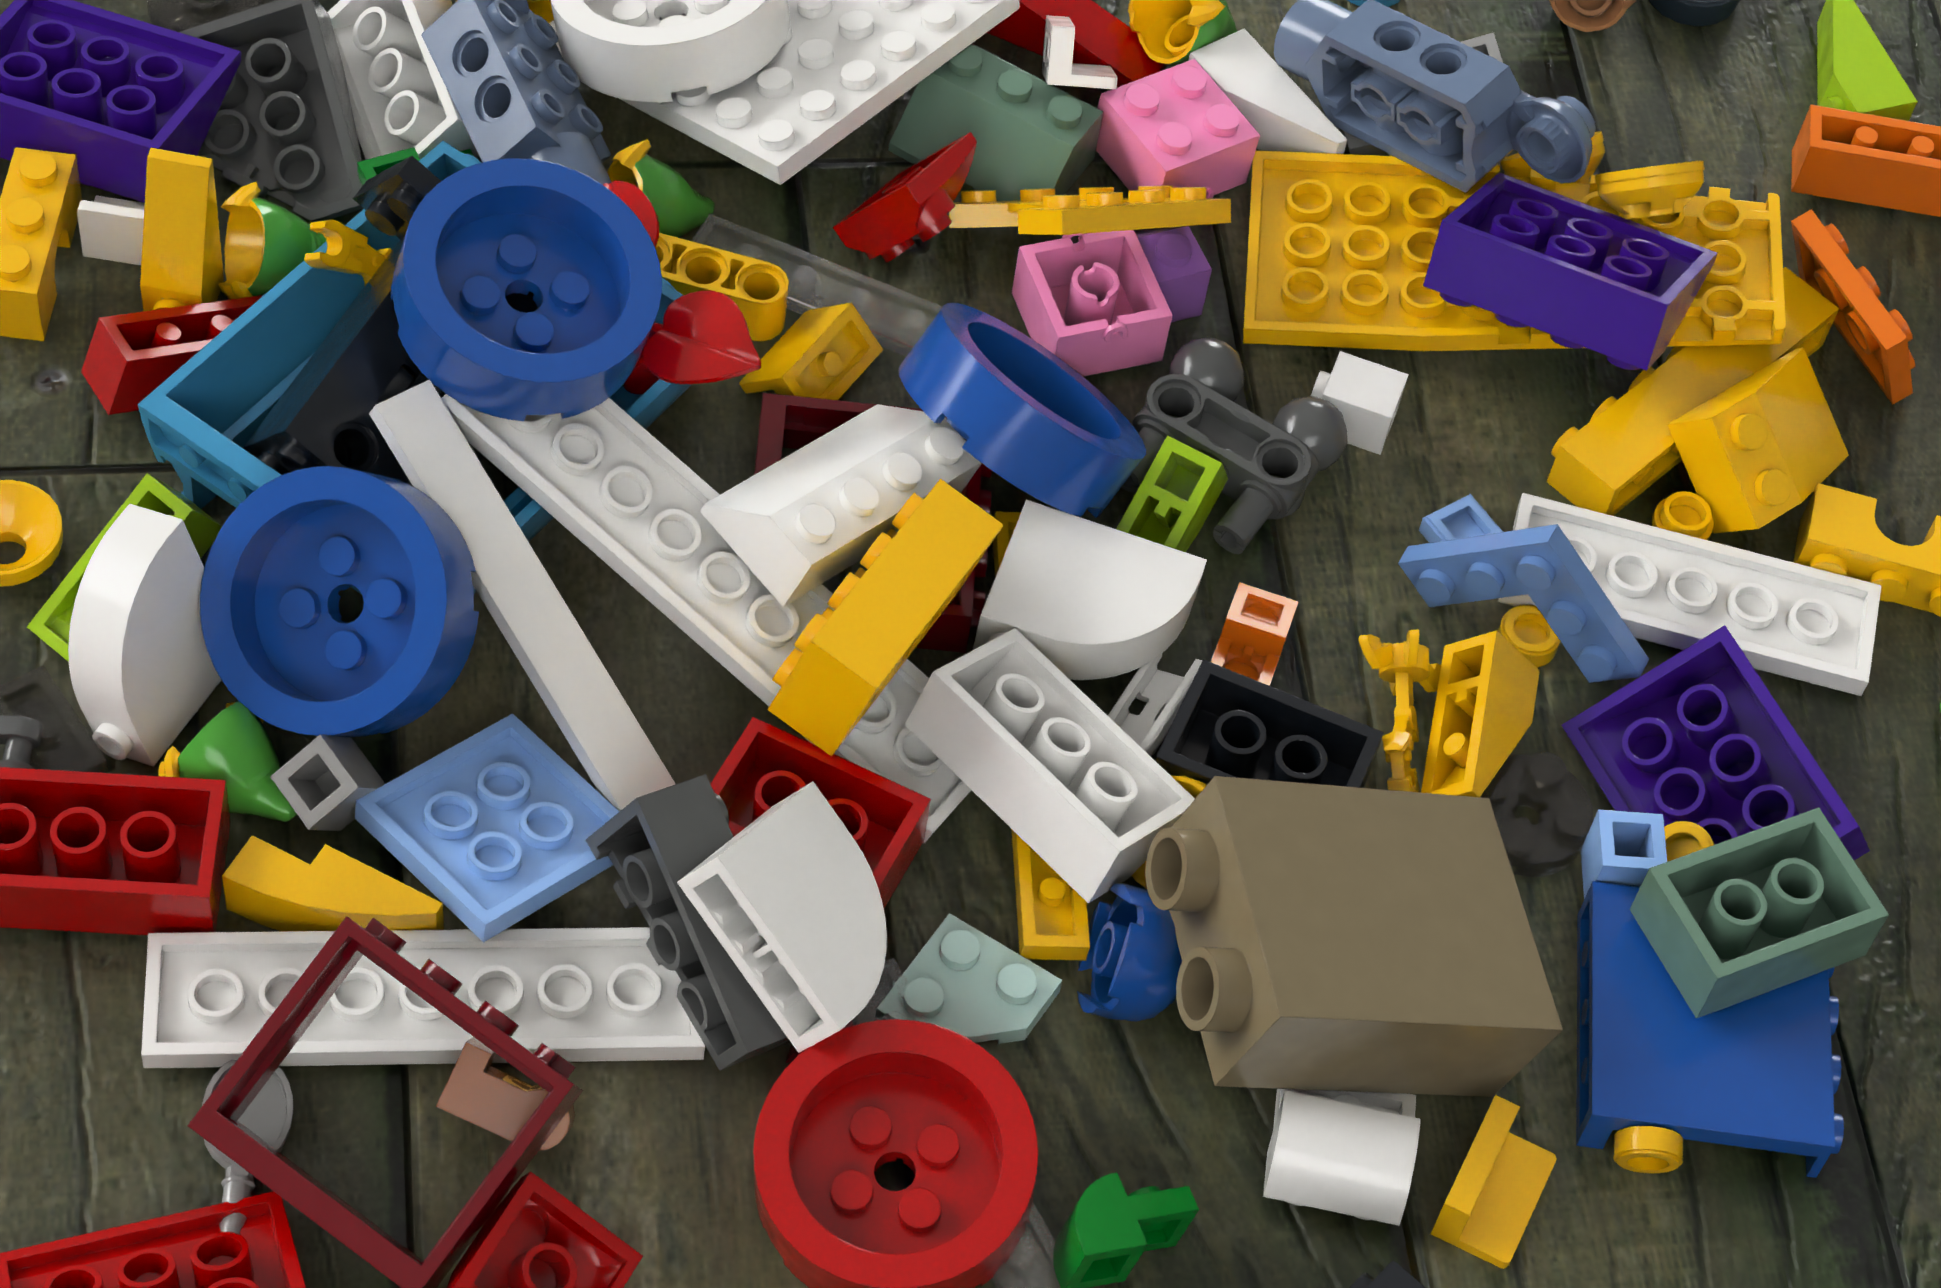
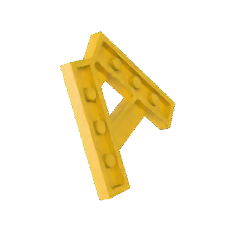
M1173 185L1138 186V190L1128 191L1129 198H1123V192H1114V187L1079 188V195H1055V189L1053 188L1020 189V200L996 201V190L961 191V202H954L955 207L949 212V218L952 220L949 228L1018 227V234L1070 235L1231 223V199L1206 198V187L1173 188Z

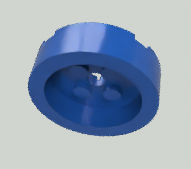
M508 158L486 161L463 168L445 178L426 194L413 213L406 230L393 274L391 300L394 302V310L399 324L398 336L403 347L418 369L445 394L472 409L508 420L524 421L526 415L561 413L563 419L578 415L603 403L629 378L641 356L660 307L662 274L655 246L642 222L607 187L589 176L559 164L534 159ZM531 291L534 294L533 300L537 304L538 309L528 313L519 312L508 304L505 295L508 296L512 293L527 295Z
M959 303L945 304L899 366L900 379L912 399L934 423L940 424L947 417L946 421L967 440L962 446L964 450L1017 488L1063 512L1081 517L1088 510L1093 516H1100L1146 455L1145 444L1133 425L1088 380L1022 332L973 307Z
M333 466L304 468L281 475L252 492L238 505L220 529L210 549L201 582L200 618L206 648L213 666L228 690L240 703L257 717L281 729L306 735L319 736L322 734L340 737H361L397 730L427 713L443 698L459 677L469 657L475 639L479 611H474V589L471 572H476L471 553L461 532L450 516L433 499L405 482L382 475ZM354 586L362 594L364 601L363 610L355 621L350 623L343 622L339 612L341 596L338 593L341 590Z

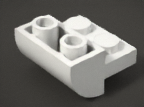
M1277 1089L1273 1133L1267 1151L1263 1197L1285 1201L1293 1205L1308 1206L1351 1215L1363 1220H1374L1400 1226L1410 1190L1419 1141L1421 1119L1415 1118L1416 1095Z

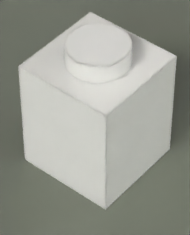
M1340 351L1331 374L1320 370L1311 396L1329 401L1342 412L1347 428V444L1381 455L1398 411L1409 374Z

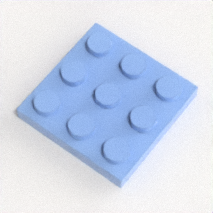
M513 713L356 800L355 819L483 943L613 866L609 856L597 860L585 840L619 813V811Z

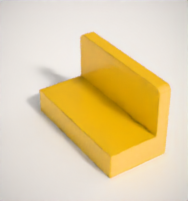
M852 302L811 309L804 312L760 359L761 368L746 374L739 382V385L746 394L774 390L776 394L839 400L879 356L883 348Z
M1495 1095L1431 1231V1235L1499 1268L1505 1269L1513 1258L1557 1158L1554 1153L1509 1132L1520 1106Z

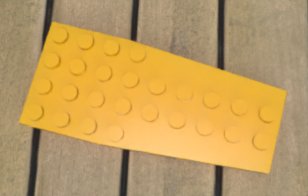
M1255 151L1252 163L1243 343L1403 351L1568 349V347L1554 342L1550 338V334L1530 326L1513 327L1497 320L1493 312L1475 305L1458 306L1451 304L1441 298L1440 292L1423 286L1442 220L1498 174L1501 165H1496L1465 193L1394 156ZM1532 168L1530 178L1514 177L1624 218V214L1615 210L1598 195V187L1595 183V175L1591 174L1590 185L1559 183L1545 178ZM1709 187L1708 197L1694 196L1684 206V212L1628 219L1718 252L1714 265L1667 347L1773 345L1782 343L1786 327L1780 197L1778 194L1768 193L1766 203L1743 201L1730 198L1729 188Z

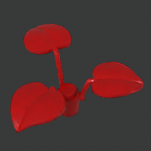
M613 181L612 183L602 184L616 194L635 213L647 230L656 248L659 238V221L648 197L638 187L628 182ZM697 291L677 298L667 307L663 317V324H653L641 356L633 372L622 386L630 393L641 395L659 379L674 384H703L723 381L760 369L761 360L752 342L744 315L737 304L720 292Z

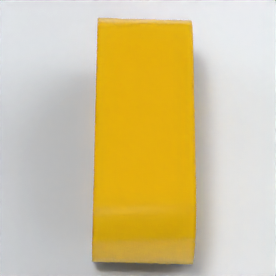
M659 233L655 249L660 262L662 278L666 279L676 291L683 295L697 291H716L728 296L737 304L744 315L752 341L772 340L780 335L785 327L789 280L786 273L779 266L767 261Z

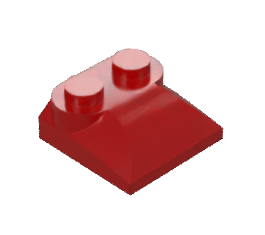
M969 132L896 174L832 227L843 244L848 248L865 252L869 259L881 255L885 262H889L915 243L912 239L913 236L918 234L922 242H925L943 231L952 223L947 213L955 207L953 201L965 183L973 162L977 140Z
M530 1171L517 1181L482 1226L453 1270L447 1288H624L643 1255Z

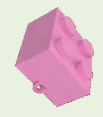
M1195 59L1117 87V89L1101 93L1097 108L1103 111L1096 151L1128 190H1138V186L1173 185V188L1206 187V198H1213L1216 194L1246 183L1260 134Z
M1134 230L1063 235L1061 239L1019 246L1012 295L1031 339L1052 352L1083 377L1163 360L1173 315ZM1078 236L1079 242L1073 244L1071 238Z

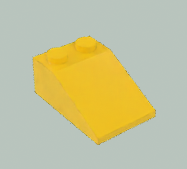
M1804 347L1791 351L1667 424L1696 494L1706 500L1711 508L1714 534L1760 529L1801 504L1815 490L1817 483H1822L1849 456Z

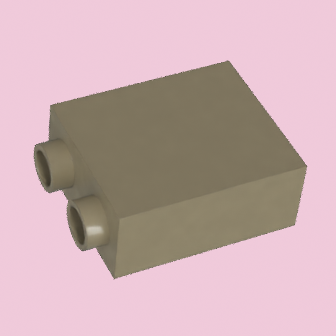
M1214 776L1174 825L1161 829L1151 842L1145 869L1148 894L1157 908L1169 910L1174 922L1176 940L1182 959L1176 983L1177 1006L1184 1024L1190 1030L1201 1032L1214 1086L1493 1097L1563 1031L1489 798Z

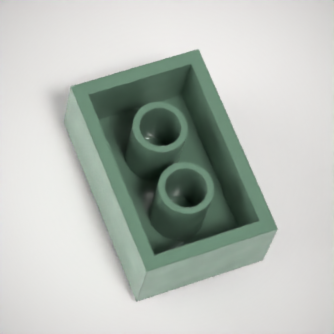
M1820 808L1649 868L1629 909L1696 1019L1865 956L1889 916Z

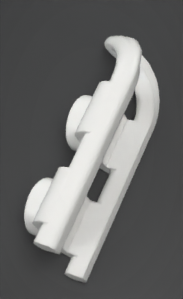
M1160 654L1156 659L1137 670L1108 716L1150 756L1154 755L1165 739L1202 660L1195 659L1186 675L1182 677L1157 669V664L1162 658V654ZM1135 697L1147 702L1139 715L1129 713L1128 709Z

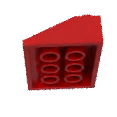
M274 1191L246 1197L237 1203L224 1202L0 1253V1288H306L283 1200ZM233 1213L245 1215L247 1219L240 1229V1235L234 1232H221L219 1224L223 1218Z

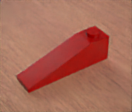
M1019 0L1020 8L987 32L1043 56L1046 15L1069 17L1075 26L1073 63L1111 66L1118 77L1117 87L1163 71L1167 66L1150 59L1140 44L1137 33L1132 32L1131 27L1092 0Z
M263 295L99 317L81 373L108 415L139 411L138 404Z

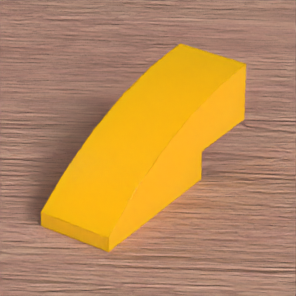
M252 835L222 875L227 910L279 931H335L346 916L364 929L371 919L375 918L390 930H444L442 902L326 844L313 862L309 864Z

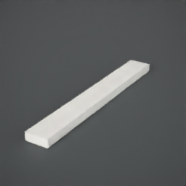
M430 379L376 404L369 415L413 487L433 499L458 527L474 562L476 572H471L474 588L598 792L620 812L637 797L675 785L665 765Z

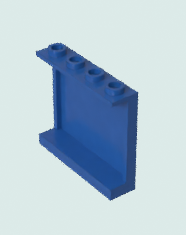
M1592 881L1577 914L1576 1146L1603 1149L1613 1130L1634 1126L1661 1127L1679 1133L1685 1140L1805 1155L1806 1177L1816 1178L1831 1154H1838L1844 1134L1843 1117L1841 1114L1834 1113L1833 1096L1838 1090L1841 1079V1058L1838 1054H1832L1831 1036L1836 1031L1839 1018L1838 998L1830 996L1829 979L1832 977L1835 967L1696 1019L1629 910L1640 887Z

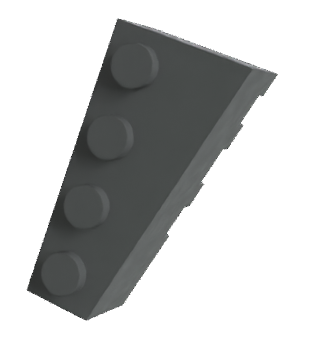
M704 774L637 797L585 841L597 860L609 856L621 877L620 880L614 883L613 889L625 909L638 906L650 926V937L646 942L648 949L658 966L662 964L666 969L675 970L682 982L678 986L677 998L718 1069L723 1070L790 1043V1040L677 883L733 838L729 828V815L722 798L714 793L707 775Z

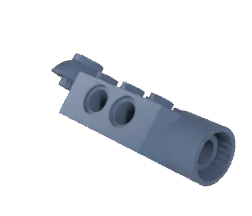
M458 0L421 34L482 162L508 158L541 160L576 170L591 177L600 184L612 183L603 165V162L611 156L601 135L603 126L596 114L587 107L578 89L580 80L575 71L564 61L556 45L558 36L555 30L544 18L536 15L529 9L527 0Z
M1298 0L1289 9L1279 26L1274 43L1276 63L1281 68L1311 83L1326 117L1334 126L1465 193L1513 150L1518 151L1520 156L1533 170L1545 178L1559 183L1576 182L1587 170L1592 153L1591 138L1595 134L1596 126L1591 112L1582 102L1567 95L1559 96L1557 99L1550 97L1536 98L1520 90L1508 65L1444 33L1438 32L1399 11H1395L1375 0H1367L1354 12L1329 0Z

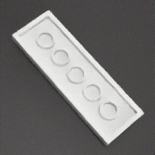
M1522 493L1516 511L1513 531L1558 524L1635 638L1685 650L1725 625L1754 669L1862 696L1869 683L1882 585ZM1528 594L1498 598V602L1512 606H1536Z

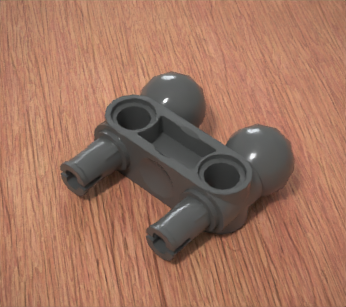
M1212 337L1192 339L1177 350L1169 366V375L1160 377L1151 384L1147 392L1145 405L1132 421L1133 427L1145 444L1146 455L1121 488L1131 493L1137 492L1167 435L1221 462L1228 476V481L1222 493L1234 499L1235 502L1214 527L1213 537L1225 550L1234 554H1241L1267 519H1281L1292 515L1300 508L1305 490L1318 471L1326 470L1341 457L1348 442L1347 428L1342 412L1329 401L1314 396L1294 398L1279 410L1272 424L1234 402L1245 383L1244 368L1239 353L1228 343ZM1168 415H1177L1181 418H1174ZM1269 474H1278L1285 478H1276Z

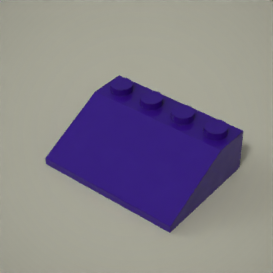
M14 0L0 15V158L11 161L15 147L75 154L80 183L145 203L147 156L150 148L198 155L242 61L241 51L74 0Z
M1499 172L1442 220L1423 286L1440 292L1441 298L1451 304L1458 306L1475 305L1493 312L1496 319L1506 325L1513 327L1530 326L1550 334V338L1554 342L1564 347L1574 349L1585 347L1606 355V359L1617 367L1627 370H1638L1641 368L1647 371L1667 348L1714 265L1718 252Z
M1725 625L1561 725L1615 811L1663 814L1664 827L1679 821L1693 822L1703 827L1716 845L1807 811L1820 808L1853 860L1870 851L1859 825Z

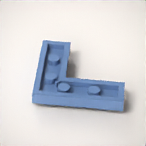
M1558 524L1412 545L1406 548L1398 562L1429 607L1528 594L1589 683L1640 677L1649 661L1648 656Z

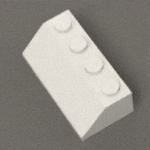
M340 0L327 12L330 15L344 67L357 137L366 160L412 147L415 148L420 159H422L440 142L445 141L459 151L471 149L474 157L482 163L421 36L429 26L453 5L451 0Z
M877 404L708 501L702 506L700 512L784 607L860 561L882 532L887 534L891 528L898 532L899 529L891 523L914 492L924 499L941 478L961 493L982 463L962 448L966 440L946 421V418L940 424L934 423L923 411Z
M1016 628L933 671L904 724L1087 903L1108 892L1114 884H1120L1127 880L1146 861L1149 847L1155 835L1163 828L1172 827L1195 800L1188 791Z

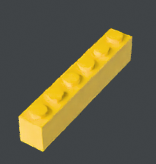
M1784 267L1786 327L1781 344L1675 346L1667 356L1666 361L1656 370L1652 366L1647 371L1643 370L1634 379L1627 393L1618 400L1614 396L1607 398L1596 409L1588 424L1580 430L1576 427H1571L1558 439L1551 451V455L1555 457L1546 482L1577 507L1611 516L1616 515L1682 461L1667 426L1668 423L1797 348L1804 347L1807 356L1812 355L1823 346L1839 308L1787 267Z

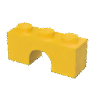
M19 147L14 149L0 196V336L36 341L45 340L57 297L55 283L57 247H71L78 221L77 209L80 201H82L75 154Z
M1817 483L1800 520L1793 562L1882 585L1880 601L1902 604L1931 612L1941 617V516H1936L1922 544L1914 546L1902 545L1890 540L1879 530L1875 521L1876 498Z

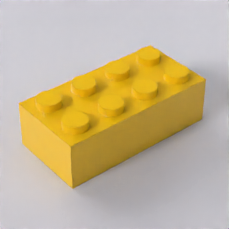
M941 478L924 499L915 492L910 496L891 523L899 531L897 532L891 528L887 534L882 532L859 563L868 570L865 571L860 567L855 574L849 572L827 602V605L835 611L828 607L822 615L817 613L811 619L794 643L796 648L786 658L772 679L781 686V689L767 710L831 757L957 595L1004 525Z

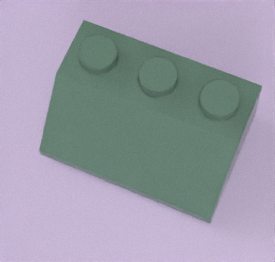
M971 44L917 84L890 140L888 151L915 164L971 132L977 140L972 165L961 190H996V201L1020 200V189L1053 188L1055 189V195H1065L1095 158L1103 111L1053 85H1047L1046 81Z

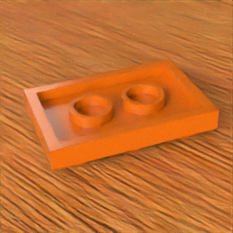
M1812 209L1791 220L1800 278L1839 308L1833 324L1892 405L1913 394L1911 369L1915 368L1916 365L1908 349V342L1913 339V336L1903 316L1896 309L1889 312L1878 299L1881 293L1875 279L1866 267L1861 266L1856 269L1846 256L1849 254L1848 246L1834 224L1831 223L1824 226Z

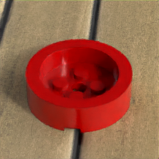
M902 1019L876 1020L843 1028L799 1054L775 1081L764 1101L755 1130L753 1148L755 1198L762 1226L783 1258L784 1265L808 1288H975L979 1284L983 1286L1006 1264L1024 1234L1030 1217L1038 1165L1037 1134L1031 1111L1019 1086L1003 1065L983 1047L959 1033L931 1023ZM901 1158L903 1163L909 1166L914 1173L915 1178L912 1184L900 1191H889L881 1187L876 1181L874 1172L884 1163Z

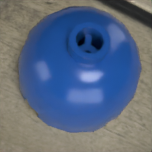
M1114 884L1109 889L1118 895L1113 904L1100 901L1089 923L1090 949L1086 961H1079L1078 971L1092 969L1091 995L1077 991L1078 1002L1085 1013L1107 1019L1137 1022L1154 1018L1176 999L1177 976L1182 959L1176 940L1175 925L1169 910L1157 908L1151 901L1148 890L1127 884Z

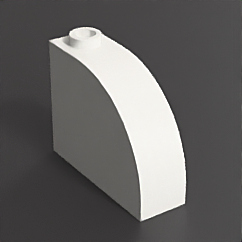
M1026 499L982 610L973 650L1016 628L1070 680L1103 679L1131 672L1156 659L1177 639L1190 615L1207 559Z
M129 504L103 536L82 577L75 598L69 630V670L75 696L93 732L92 739L95 745L106 755L114 759L124 760L129 758L154 767L217 687L221 678L213 666L202 632L200 592L204 566L183 519L133 504Z
M813 781L772 806L677 882L798 1053L843 1029L866 1007L874 995L884 969L887 949L886 918L877 882L863 852Z

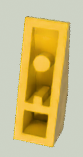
M150 148L147 156L140 278L143 311L215 302L221 291L218 284L224 282L213 159Z
M1497 630L1444 646L1421 793L1481 797L1533 722L1540 670Z

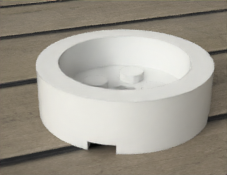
M550 0L558 42L564 61L575 71L579 80L585 85L603 94L629 101L673 102L671 92L692 90L706 86L707 94L711 95L733 87L759 72L777 55L787 38L790 28L788 0Z

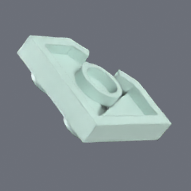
M949 913L876 1008L875 1020L902 1019L931 1023L959 1033L975 1043L997 1040L998 1044L1021 1041L1027 1038L1059 994L1062 979Z

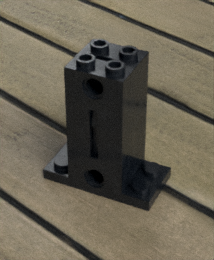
M413 156L367 180L353 198L366 210L365 216L375 228L387 235H395L400 241L243 446V449L281 475L304 468L333 466L382 475L405 483L409 482L408 477L369 413L376 404L429 380L414 364L398 336L399 324L394 310V302L391 300L393 274L410 219L426 194L441 182L440 179ZM531 291L527 295L522 293L505 295L508 304L519 312L528 313L538 309L537 304L533 300L534 294ZM433 384L439 396L442 398L445 395V393Z

